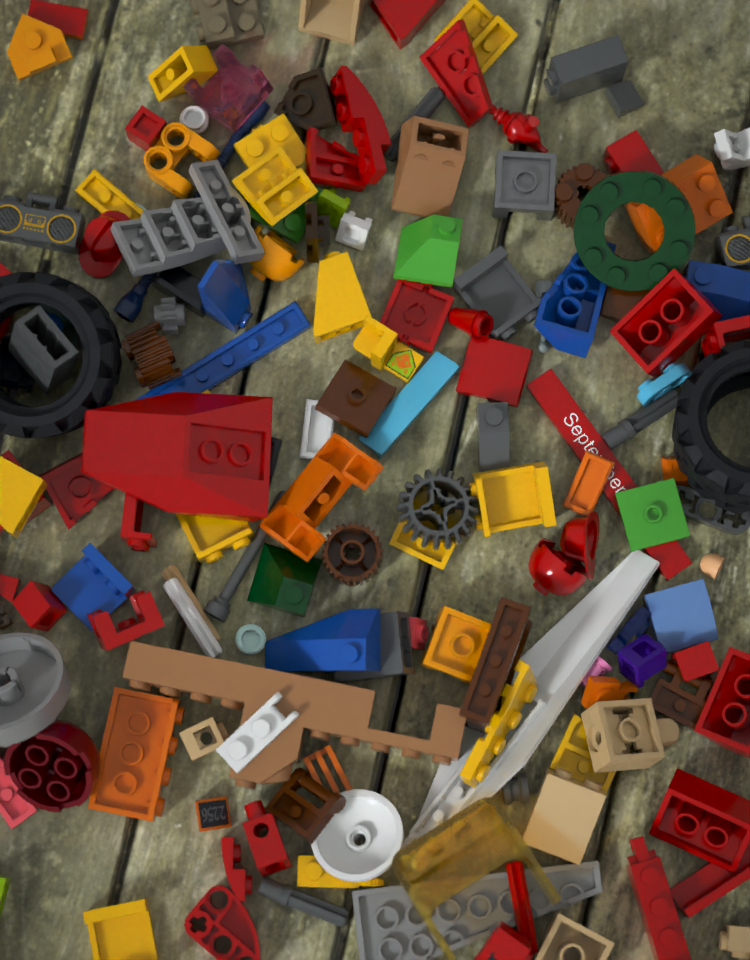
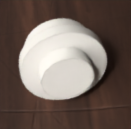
M189 106L181 112L179 122L195 133L201 134L209 125V117L202 107Z

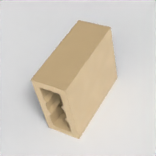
M555 767V770L547 768L523 830L521 843L580 865L606 799V790L601 789L602 784L595 780L585 778L583 782L572 778L573 773L564 768Z

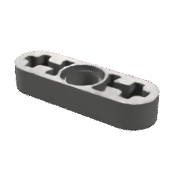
M677 486L678 493L684 494L683 499L692 503L694 497L699 499L694 505L693 513L688 511L691 508L690 505L682 504L685 518L731 535L742 534L749 528V512L739 513L740 520L744 522V525L740 524L737 528L732 527L733 522L726 518L722 519V524L718 523L717 520L721 517L723 509L715 506L716 501L704 499L694 489L689 487ZM710 502L715 506L716 514L713 518H704L700 514L699 509L702 503ZM730 511L724 513V515L733 517L736 514Z

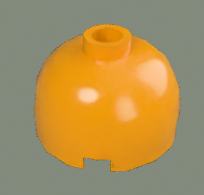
M257 225L254 232L265 254L262 260L249 262L253 266L250 272L261 281H264L266 278L273 281H285L291 278L305 263V259L301 257L297 260L294 257L297 251L272 231L268 235L261 232L264 226Z

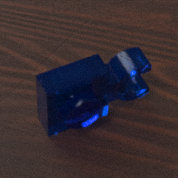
M641 606L606 648L613 654H618V651L625 646L634 634L640 637L650 625L647 619L652 613Z

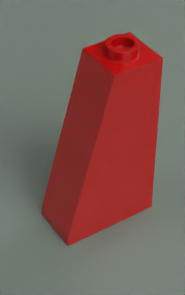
M368 0V5L401 50L446 0Z

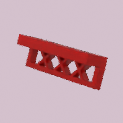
M750 841L735 873L709 862L670 888L673 901L684 917H692L750 879Z

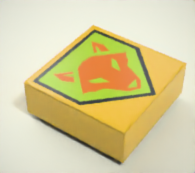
M398 342L384 363L383 368L408 383L424 360V356Z

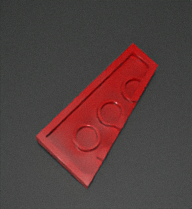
M82 452L39 475L48 484L46 490L68 530L77 523L76 521L82 515L97 505V502L114 489L112 486L81 473Z

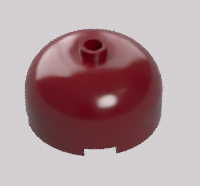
M56 719L33 737L12 744L8 747L4 757L5 774L10 775L12 781L18 787L16 793L31 805L51 812H61L63 808L74 806L80 807L96 786L101 769L100 755L92 738L79 726L62 719Z

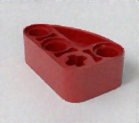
M225 885L212 887L186 917L184 926L188 935L217 960H240L244 956H250L254 960H262L258 932L247 907L242 901L238 900L229 887ZM220 890L227 894L228 904L226 907L217 908L212 904L211 898L215 891ZM204 916L207 920L204 923L207 929L206 931L200 929L196 932L192 928L195 924L192 922L193 917L199 919ZM224 935L229 937L232 942V948L229 952L221 953L216 949L215 940L218 936Z

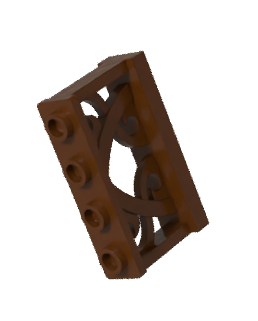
M501 597L459 713L461 717L466 718L465 727L487 734L485 727H490L495 711H500L503 698L501 694L506 684L511 685L516 672L514 669L521 658L532 627V621L528 620L531 612L530 606Z

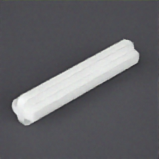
M175 577L166 581L163 584L164 590L205 655L213 658L219 656L223 652L222 648L180 581Z

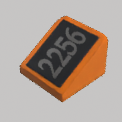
M227 796L195 801L199 832L231 827Z

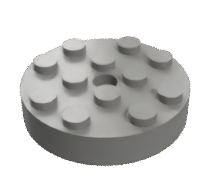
M24 632L0 635V747H8L22 742L41 732L56 720L68 700L71 689L69 670L57 647L40 635Z

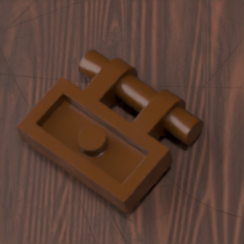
M667 660V667L662 670L673 675L669 683L658 678L648 698L652 699L654 711L667 718H672L675 722L694 731L706 703L704 698L706 694H710L714 685L713 679L704 675L703 677L686 682L697 688L695 695H692L679 688L684 680L678 665Z

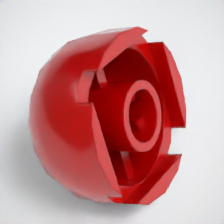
M542 538L534 547L528 562L529 573L535 580L533 583L534 588L545 596L549 593L556 596H567L576 592L588 579L585 566L580 561L568 558L563 551L553 549L556 545L555 542Z

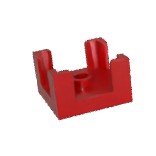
M142 590L129 597L138 619L135 620L134 616L117 623L118 628L114 627L107 611L96 610L87 614L101 649L109 651L165 626L150 591L145 593Z

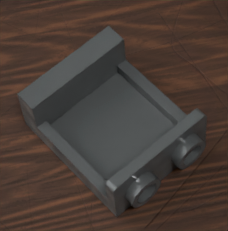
M500 245L455 278L452 288L469 309L485 310L492 316L494 321L493 329L490 333L492 339L500 340L503 338L506 341L518 332L517 326L525 320L531 323L536 319L541 297L537 298L507 260L508 253Z

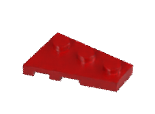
M464 19L458 20L419 58L466 125L473 127L494 107Z

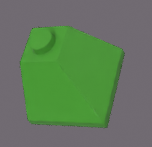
M433 214L402 227L393 278L452 288L463 219Z

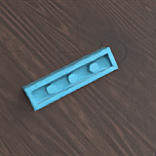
M436 351L386 407L368 438L361 436L358 440L382 459L458 373L460 366Z

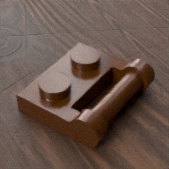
M300 767L292 772L290 781H285L265 807V810L268 813H272L276 819L313 844L335 813L343 810L346 805V798L337 792L332 793L310 778L309 773ZM303 787L325 802L321 809L317 808L296 793L298 788Z

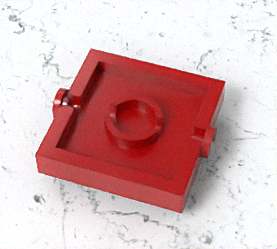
M398 279L380 323L398 333V342H403L407 346L412 345L432 353L455 297L433 289L434 286L432 284H421Z

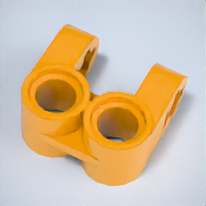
M173 122L163 128L160 139L154 147L146 151L144 165L151 180L178 198L187 199L194 187L188 180L176 173L175 168L189 154L204 162L216 160L220 152L214 145L184 124ZM180 136L184 138L183 143L178 146H173L169 143L173 137ZM161 159L167 162L164 168L155 169L152 167L156 160Z

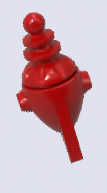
M493 105L494 109L489 114L494 115L493 120H498V125H503V132L507 136L509 143L526 144L538 153L548 152L540 142L541 138L537 129L539 119L536 116L520 112L508 114V109L503 111V108L500 107L497 110V107Z

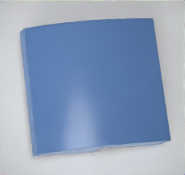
M704 578L644 595L652 622L651 629L655 641L663 644L667 654L719 639Z

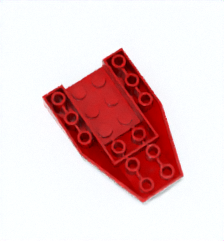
M173 392L86 410L81 473L168 513L247 522L259 521L268 517L273 397Z

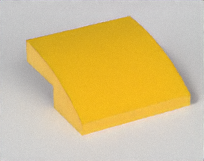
M468 0L433 40L436 42L458 20L464 19L481 72L484 74L518 34L498 14L494 16L479 0Z
M280 145L232 180L248 203L271 226L319 192L303 169L295 167Z
M423 491L415 498L413 510L420 509L421 505L428 503L427 492ZM434 502L432 511H436V514L441 516L444 508L442 506L439 508L440 505H435ZM457 509L455 513L447 516L448 529L457 525L461 520V509ZM399 522L389 544L444 570L456 543L451 539V548L445 549L443 542H440L438 550H433V542L428 541L426 548H422V538L419 537L417 541L412 542L410 538L414 532L403 533L402 529L408 522ZM420 522L425 527L432 530H436V527L432 522Z

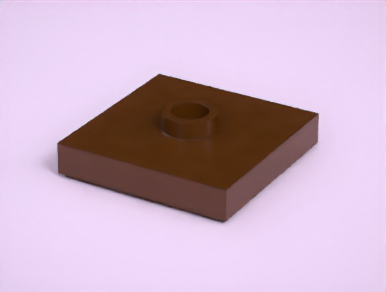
M344 360L317 402L315 410L361 436L368 438L397 388L351 362Z

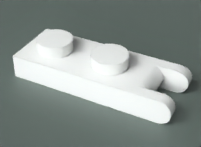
M279 692L271 697L216 749L219 755L237 774L299 717L300 714L295 710L285 718L274 706L283 697Z

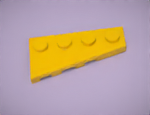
M521 660L518 661L514 669L519 672L514 684H506L501 694L503 698L500 711H495L490 727H485L486 738H478L460 773L464 783L473 788L476 787L478 782L482 783L490 772L491 766L489 764L494 755H500L506 744V739L504 738L510 728L515 729L522 717L520 711L526 702L530 703L537 693V682L530 665Z

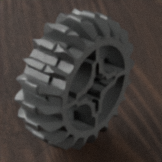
M441 468L437 469L435 476H432L431 471L427 469L424 472V479L420 475L415 474L413 477L415 484L407 481L404 485L407 492L399 493L398 498L403 502L397 504L396 510L403 513L398 516L397 520L400 523L408 522L402 529L403 533L413 531L414 533L410 538L412 542L417 541L419 537L422 538V548H426L429 541L433 542V550H438L440 542H443L445 549H450L451 539L454 543L460 545L462 543L461 535L469 537L471 534L469 527L476 526L477 520L472 516L478 515L479 509L472 505L476 504L478 499L476 496H468L471 493L470 488L472 486L463 488L462 485L465 480L463 477L458 478L457 481L453 480V471H449L447 477L442 476L443 471ZM439 489L446 490L453 494L455 497H444L440 493ZM427 490L428 503L421 505L420 509L413 510L415 498ZM434 502L435 505H440L439 508L441 506L444 508L441 516L436 514V511H432ZM461 509V520L457 525L448 529L447 516L455 513V510ZM430 521L435 525L436 530L429 529L420 522Z

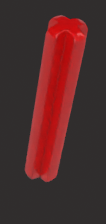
M522 861L509 862L506 864L517 931L532 942L530 953L535 954L538 952V944Z

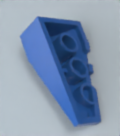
M607 242V245L615 253L617 244ZM577 252L571 258L564 271L556 278L549 291L541 298L534 326L556 350L586 358L594 338L607 285L595 278L587 270Z
M230 259L226 261L214 260L197 286L205 315L232 332L237 333L240 327L244 329L248 325L253 315L250 312L252 308L242 265L235 264Z
M689 260L684 269L683 276L700 290L723 315L717 322L750 315V272L719 264Z
M349 609L266 641L265 668L282 672L380 671V609Z

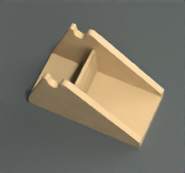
M301 0L298 31L354 46L367 0Z

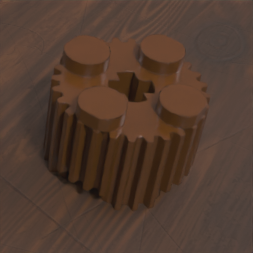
M581 163L577 168L573 166L572 170L568 169L558 179L555 187L554 212H557V220L561 219V224L565 223L566 228L570 226L574 229L576 213L582 202L578 199V196H585L596 183L605 178L606 173H601L600 168L595 170V166H591L589 163Z
M159 321L126 334V339L121 341L129 360H136L139 366L133 370L142 389L148 386L149 390L183 376L179 367L173 370L171 363L176 362L165 335L159 337L157 331L162 329Z
M349 522L348 526L343 523L342 527L337 525L336 530L331 529V535H326L327 541L323 543L324 547H322V560L326 572H329L331 578L334 577L336 582L340 580V584H345L346 586L363 585V581L369 582V577L371 579L374 578V573L377 574L378 568L381 567L383 549H381L382 543L379 542V536H375L374 530L370 531V526L366 528L364 524L358 526L357 522L354 525ZM348 548L351 551L357 548L360 551L358 553L359 559L347 560L345 558L347 557L345 551Z

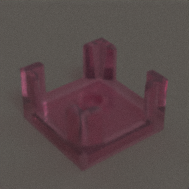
M221 44L213 53V57L221 67L203 88L195 78H191L183 88L196 106L203 108L210 116L236 133L274 88L259 68L252 64L250 69H248L239 62L229 48Z

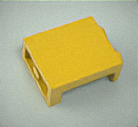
M544 461L472 473L473 482L468 483V486H472L470 488V496L477 497V508L479 509L478 515H474L473 518L477 520L476 530H481L484 537H491L490 533L538 524H543L544 527L557 525L548 466Z
M176 514L200 563L206 561L207 564H211L224 557L222 552L232 547L236 551L251 543L250 538L254 536L247 521Z
M147 898L83 912L84 923L88 926L94 960H159Z

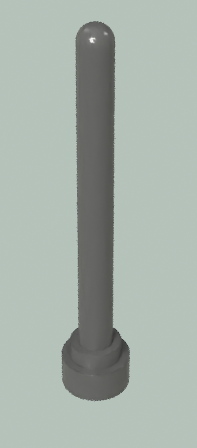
M280 491L278 493L270 509L268 510V513L276 505V503L280 500V498L284 495L286 491ZM258 527L251 543L247 546L218 597L215 596L213 601L209 600L203 610L211 617L225 623L230 614L229 608L231 605L229 602L268 536L260 527Z

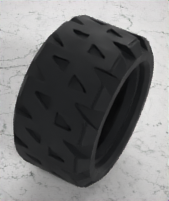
M16 272L0 277V326L9 316L21 309L39 305L51 306L63 313L76 328L82 343L83 361L80 374L72 388L63 397L45 406L30 407L21 404L9 397L0 387V433L19 438L55 437L70 433L84 426L85 411L105 407L111 399L114 386L118 384L122 367L120 354L122 346L117 327L110 318L108 310L97 297L85 290L84 287L57 275L43 272Z
M747 340L723 346L720 353H710L694 367L692 375L684 381L680 391L672 430L673 452L680 471L688 476L687 482L704 499L716 501L715 506L737 514L750 511V467L730 460L717 448L708 430L707 415L712 407L726 395L738 390L750 389V342Z

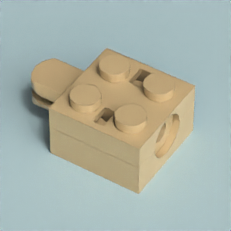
M651 698L599 701L581 713L594 773L650 768L665 758L663 748H668L674 744L680 735L679 727L672 718H656Z

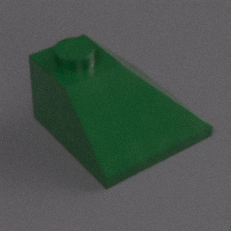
M264 543L247 601L305 618L322 559L312 557L307 563L288 549Z

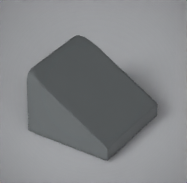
M631 80L613 84L606 88L605 95L617 118L644 106Z

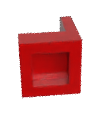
M142 105L126 126L125 131L131 142L147 151L149 148L154 147L160 139L161 132L167 125V122Z
M32 580L12 601L30 628L46 632L68 611L60 599L51 591L49 585Z
M709 641L670 655L672 661L676 660L685 682L720 670Z

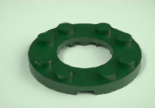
M646 170L620 171L600 180L584 196L574 221L575 247L584 266L595 278L604 284L626 291L652 289L674 268L680 271L692 252L695 240L694 214L684 193L669 179ZM630 202L644 203L653 208L662 218L665 229L664 238L658 250L649 257L640 260L624 259L615 254L607 245L604 234L605 222L610 213L620 205Z

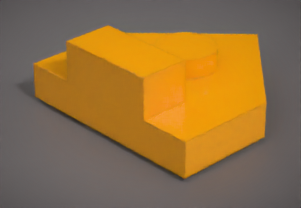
M22 13L7 50L18 80H23L73 59L62 30Z

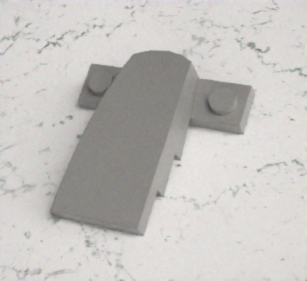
M218 159L191 163L188 172L201 198L173 200L170 208L145 210L142 212L141 218L112 223L110 231L132 277L179 267L228 249L235 264L262 260L265 251L250 224L251 216L248 205L235 189H232Z

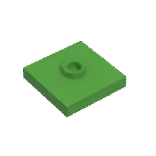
M674 478L615 493L630 552L690 537Z

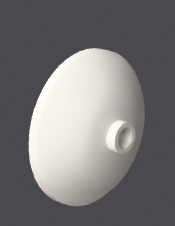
M365 789L341 792L339 794L346 798V805L341 812L335 813L313 844L311 843L313 853L322 868L340 880L348 882L371 880L386 872L394 864L401 852L404 840V828L401 817L394 805L379 793ZM358 838H366V841L363 845H356V840Z

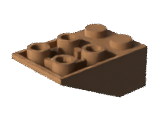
M413 116L401 125L391 210L425 218L433 214L449 217L466 158L469 128L419 116Z

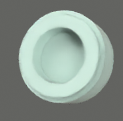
M247 624L238 630L235 638L236 645L242 653L256 655L264 649L266 635L258 625Z

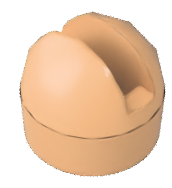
M714 553L706 554L700 561L701 571L706 576L715 580L725 558Z

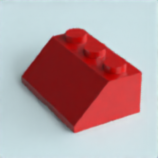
M674 268L609 332L648 375L658 378L667 366L674 363L723 315L700 290Z
M729 647L694 732L747 758H750V654Z
M677 768L649 834L735 873L750 841V800Z

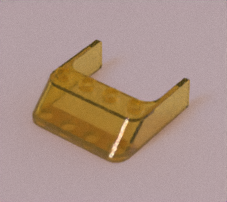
M482 798L400 849L392 860L393 871L406 896L446 960L457 959L431 919L433 910L510 860L524 862L552 905L556 906L561 901L560 895L500 803L492 798Z

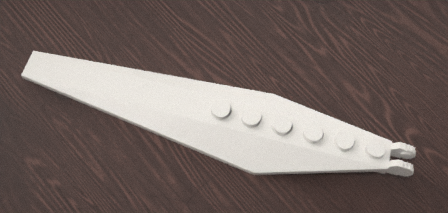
M640 550L629 554L520 658L521 661L530 665L538 690L530 703L526 702L520 711L522 717L515 729L510 728L504 738L506 739V744L500 755H494L489 764L491 768L488 776L482 783L478 782L475 788L464 783L460 776L478 738L483 737L485 739L487 734L464 727L457 762L451 761L450 766L439 765L418 820L409 831V836L403 842L398 857L402 860H408L413 856L410 862L411 867L421 871L432 859V853H435L528 762L659 567V561ZM518 671L515 672V675H514V678H513V681H512L511 684H514V682H515V680H516V678H517V676H518V674H519Z

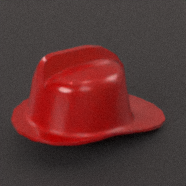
M107 211L100 214L87 225L84 238L79 247L78 259L81 268L88 275L94 278H104L111 275L120 264L123 256L110 229L113 222L130 220L126 214L119 211Z
M591 511L586 518H576L568 521L564 526L560 539L561 549L568 558L585 563L589 580H593L595 553L600 532L599 516L596 511Z

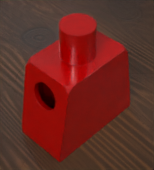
M262 800L245 805L244 808L249 821L242 824L257 869L261 875L267 877L293 867L273 814H266ZM268 830V834L265 837L259 838V834L262 831Z

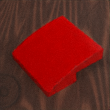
M471 337L456 391L459 394L487 399L490 403L508 402V406L518 408L533 350L488 337L480 339Z

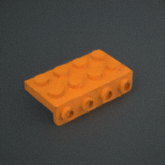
M114 687L99 754L101 761L100 775L96 786L90 794L88 809L155 822L156 816L162 817L165 806V799L161 798L162 788L169 785L172 768L167 767L169 756H175L179 740L178 737H174L176 724L182 725L185 707L181 706L180 699Z

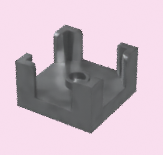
M497 150L492 217L507 218L508 212L538 213L537 220L551 221L555 202L557 154Z

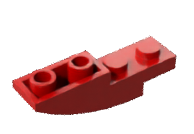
M340 66L330 81V91L335 97L337 106L336 117L341 123L342 132H353V144L357 147L359 170L364 176L365 185H376L387 171L383 154L391 145L389 133L383 117L368 90L347 66Z

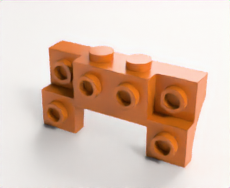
M334 432L271 509L268 517L264 518L258 526L270 537L283 544L292 553L308 563L327 539L319 531L315 530L316 527L351 484L366 491L384 467L377 460L368 456L344 437Z

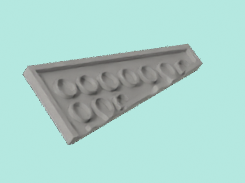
M598 860L581 862L580 865L572 863L524 869L533 919L603 892ZM507 872L352 891L360 960H429L491 936L501 920L511 928L517 926Z

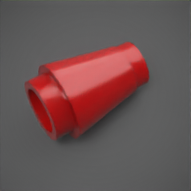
M454 307L448 315V322L451 325H454L475 339L488 337L493 329V318L485 310Z

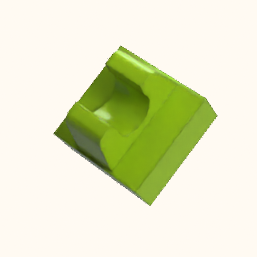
M325 188L319 195L317 212L318 214L329 213L330 225L338 229L343 214L347 213L351 198L346 196L343 199L336 195V189L327 190Z

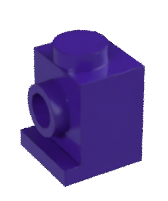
M646 633L618 651L619 673L639 689L642 688L645 680L667 667V651L661 642L655 641Z

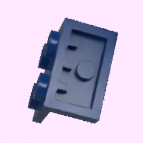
M89 543L82 550L85 556L51 588V591L90 631H93L87 614L101 610L102 612L107 611L110 616L136 589Z

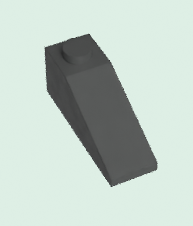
M508 402L478 403L476 408L479 472L510 467Z

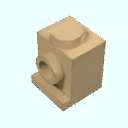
M214 717L179 732L193 762L215 752L225 742V739L229 738L223 722L216 723ZM204 733L212 735V742L210 744L202 743L201 737Z
M724 924V931L719 932V950L732 951L731 957L750 959V926Z

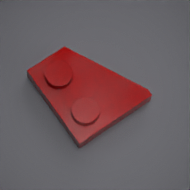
M310 127L306 132V171L311 182L362 192L366 185L364 176L359 170V156L348 152L344 146L335 140L331 144L317 135L318 129Z

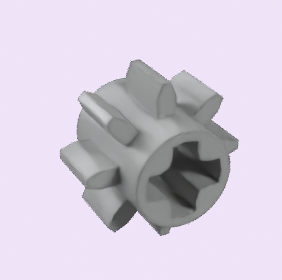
M162 297L161 305L154 306V321H159L165 335L179 334L178 327L186 326L184 303L177 304L175 297Z

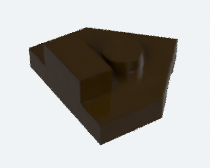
M321 67L294 76L288 86L287 93L277 105L274 113L277 116L284 113L290 123L305 131H308L310 127H315L320 131L338 125L336 106L324 69Z
M308 199L305 201L307 261L309 263H319V245H330L329 213L318 214L317 199Z

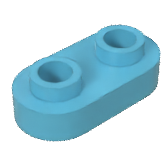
M674 362L667 366L662 372L663 375L653 380L650 378L638 387L640 392L637 394V399L643 407L671 389L675 390L684 384V381L692 375V371L685 363L678 364Z

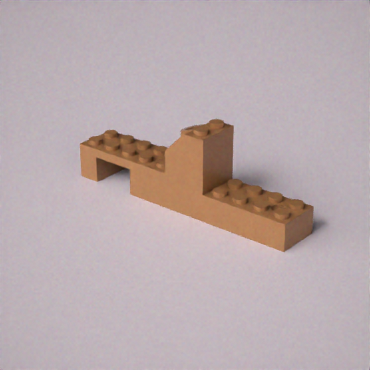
M130 641L122 677L130 682V687L137 690L151 692L152 687L160 688L159 692L163 693V695L181 698L182 693L190 694V699H193V701L211 704L212 699L220 700V705L234 710H241L242 705H244L240 727L271 697L279 692L283 697L274 706L285 718L295 710L300 714L299 717L238 774L232 768L230 769L229 777L236 779L235 785L254 790L256 789V784L265 785L290 781L293 765L301 759L306 731H310L309 736L311 738L329 741V737L334 736L341 738L340 742L344 745L359 747L360 742L371 744V750L389 754L390 748L402 750L401 756L419 760L420 754L431 756L432 763L450 766L451 761L457 762L459 758L466 718L459 715L461 708L437 703L430 740L371 729L370 723L376 698L375 690Z

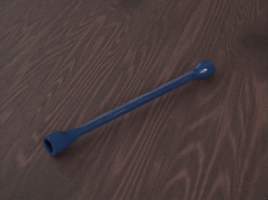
M250 95L242 109L241 119L237 124V129L217 158L222 169H225L227 162L235 153L233 145L243 139L255 125L261 122L270 109L269 104L256 95ZM198 190L193 195V198H201ZM157 272L143 275L139 283L135 284L130 292L121 297L113 311L124 320L134 323L141 312L144 297L148 293L147 288L151 285V277L154 274L157 275Z

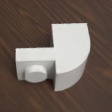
M750 127L737 133L726 129L714 133L716 140L714 149L724 170L750 166Z

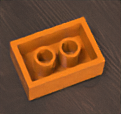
M698 154L693 155L661 175L673 182L689 201L694 214L695 235L733 213L713 163ZM630 202L624 204L642 247L653 254L658 250L664 238L665 229L662 218L653 208L644 203Z

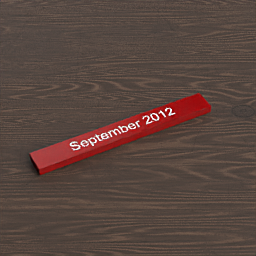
M549 369L529 383L526 388L580 463L586 451L615 462L602 493L620 516L615 493L637 488V486L553 370ZM677 541L644 549L648 556L659 561L660 565L657 569L666 581L692 564V561Z

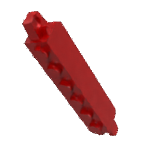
M643 836L629 839L633 856L627 857L629 863L626 865L654 960H691L660 856L656 855L654 849L647 850Z

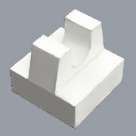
M350 210L348 214L344 213L340 220L335 241L363 251L372 226V219L367 217L363 220L355 217L356 212Z

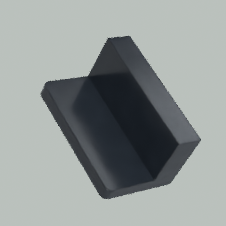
M181 267L164 270L158 276L154 274L151 277L154 288L168 297H175L179 304L184 303L187 309L204 318L205 311L197 287L201 281L200 279Z

